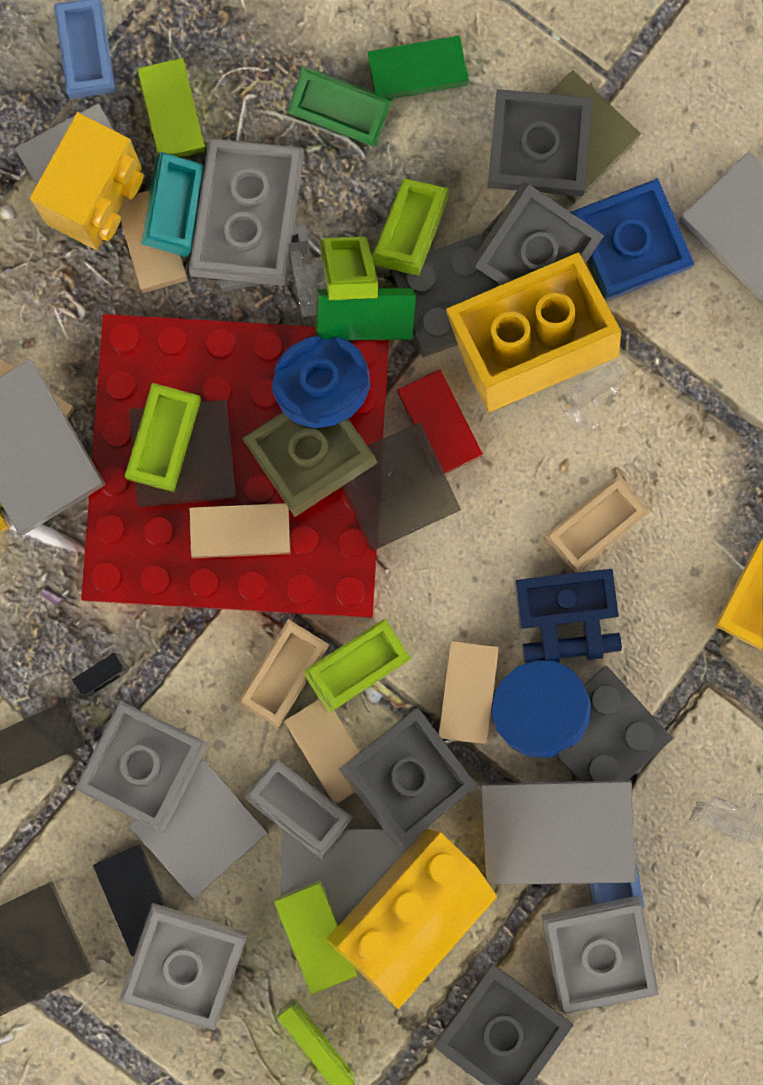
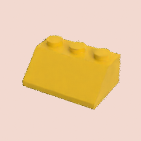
M579 252L446 309L467 371L488 413L613 360L620 355L621 329Z
M425 829L330 934L326 941L399 1010L494 902L497 895L479 869L442 832Z

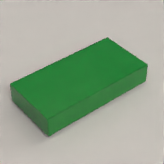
M460 35L367 51L374 93L386 98L396 99L468 86L469 79Z
M303 66L287 113L375 147L378 144L393 100L310 67Z
M378 288V298L329 300L327 289H317L315 335L321 336L322 339L334 340L333 336L346 340L413 339L416 294L413 288Z

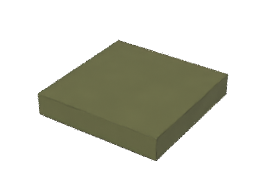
M572 70L549 94L592 98L585 194L639 139L641 133ZM565 195L573 204L582 197Z
M282 412L242 438L294 517L377 464L374 454L348 419L334 426L312 428L295 423Z

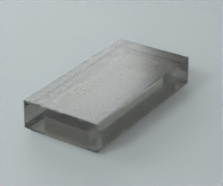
M68 701L58 703L0 731V786L87 746V742Z

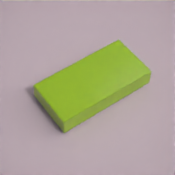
M184 58L137 68L157 153L164 152L183 158L206 152Z
M403 178L372 255L375 266L416 276L420 275L449 200L448 188Z
M364 236L320 239V256L328 299L378 298V281L368 238Z
M152 383L126 470L125 478L127 480L171 492L175 491L201 402L199 395Z
M383 619L302 673L327 712L330 713L411 660V657L387 620Z
M321 880L274 899V904L311 995L358 976L357 970L326 941L339 925Z
M292 999L280 1009L277 1017L327 1082L330 1085H355V1073L298 1001Z

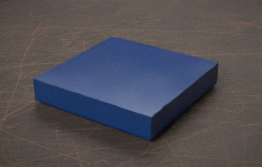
M658 178L571 212L604 235L587 262L605 302L689 270L694 266L693 259Z

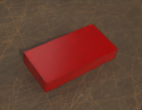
M441 369L397 390V394L439 477L483 456Z

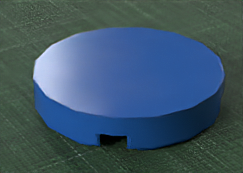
M321 336L308 337L290 346L278 359L274 368L275 376L272 381V392L283 414L295 423L312 428L334 426L350 418L364 404L370 389L369 369L360 350L346 339L333 336L334 340L322 339Z
M535 660L516 667L503 678L494 694L492 716L496 730L513 750L527 757L549 758L558 755L559 751L564 750L568 746L571 748L581 739L590 722L591 702L584 683L571 668L556 661Z

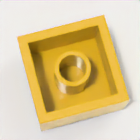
M77 112L29 198L45 223L96 251L103 240H111L121 220L118 212L126 198L131 200L135 197L144 177L143 173H141L142 166L131 140Z

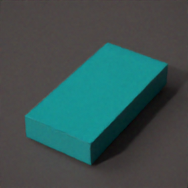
M164 152L158 154L154 164L141 240L142 245L184 257L191 253L205 165Z

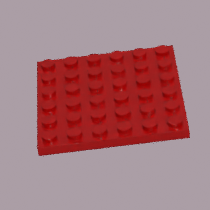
M103 314L92 462L106 485L89 495L81 601L373 619L389 340H347L360 350L367 363L370 376V389L365 402L348 420L374 454L377 464L296 517H294L289 509L291 554L192 558L189 508L285 503L242 438L282 413L272 392V381L275 376L274 368L278 359L290 346L308 337L316 336L315 326ZM152 383L201 397L174 492L125 478Z

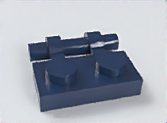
M613 569L514 581L520 629L540 628V642L522 644L525 663L535 660L556 661L560 663L562 658L586 656L587 660L603 659L604 653L622 651L620 633L601 634L600 620L619 617ZM583 622L584 636L558 639L556 625Z

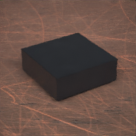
M113 653L73 678L72 681L81 694L92 696L127 674L129 667L120 654Z

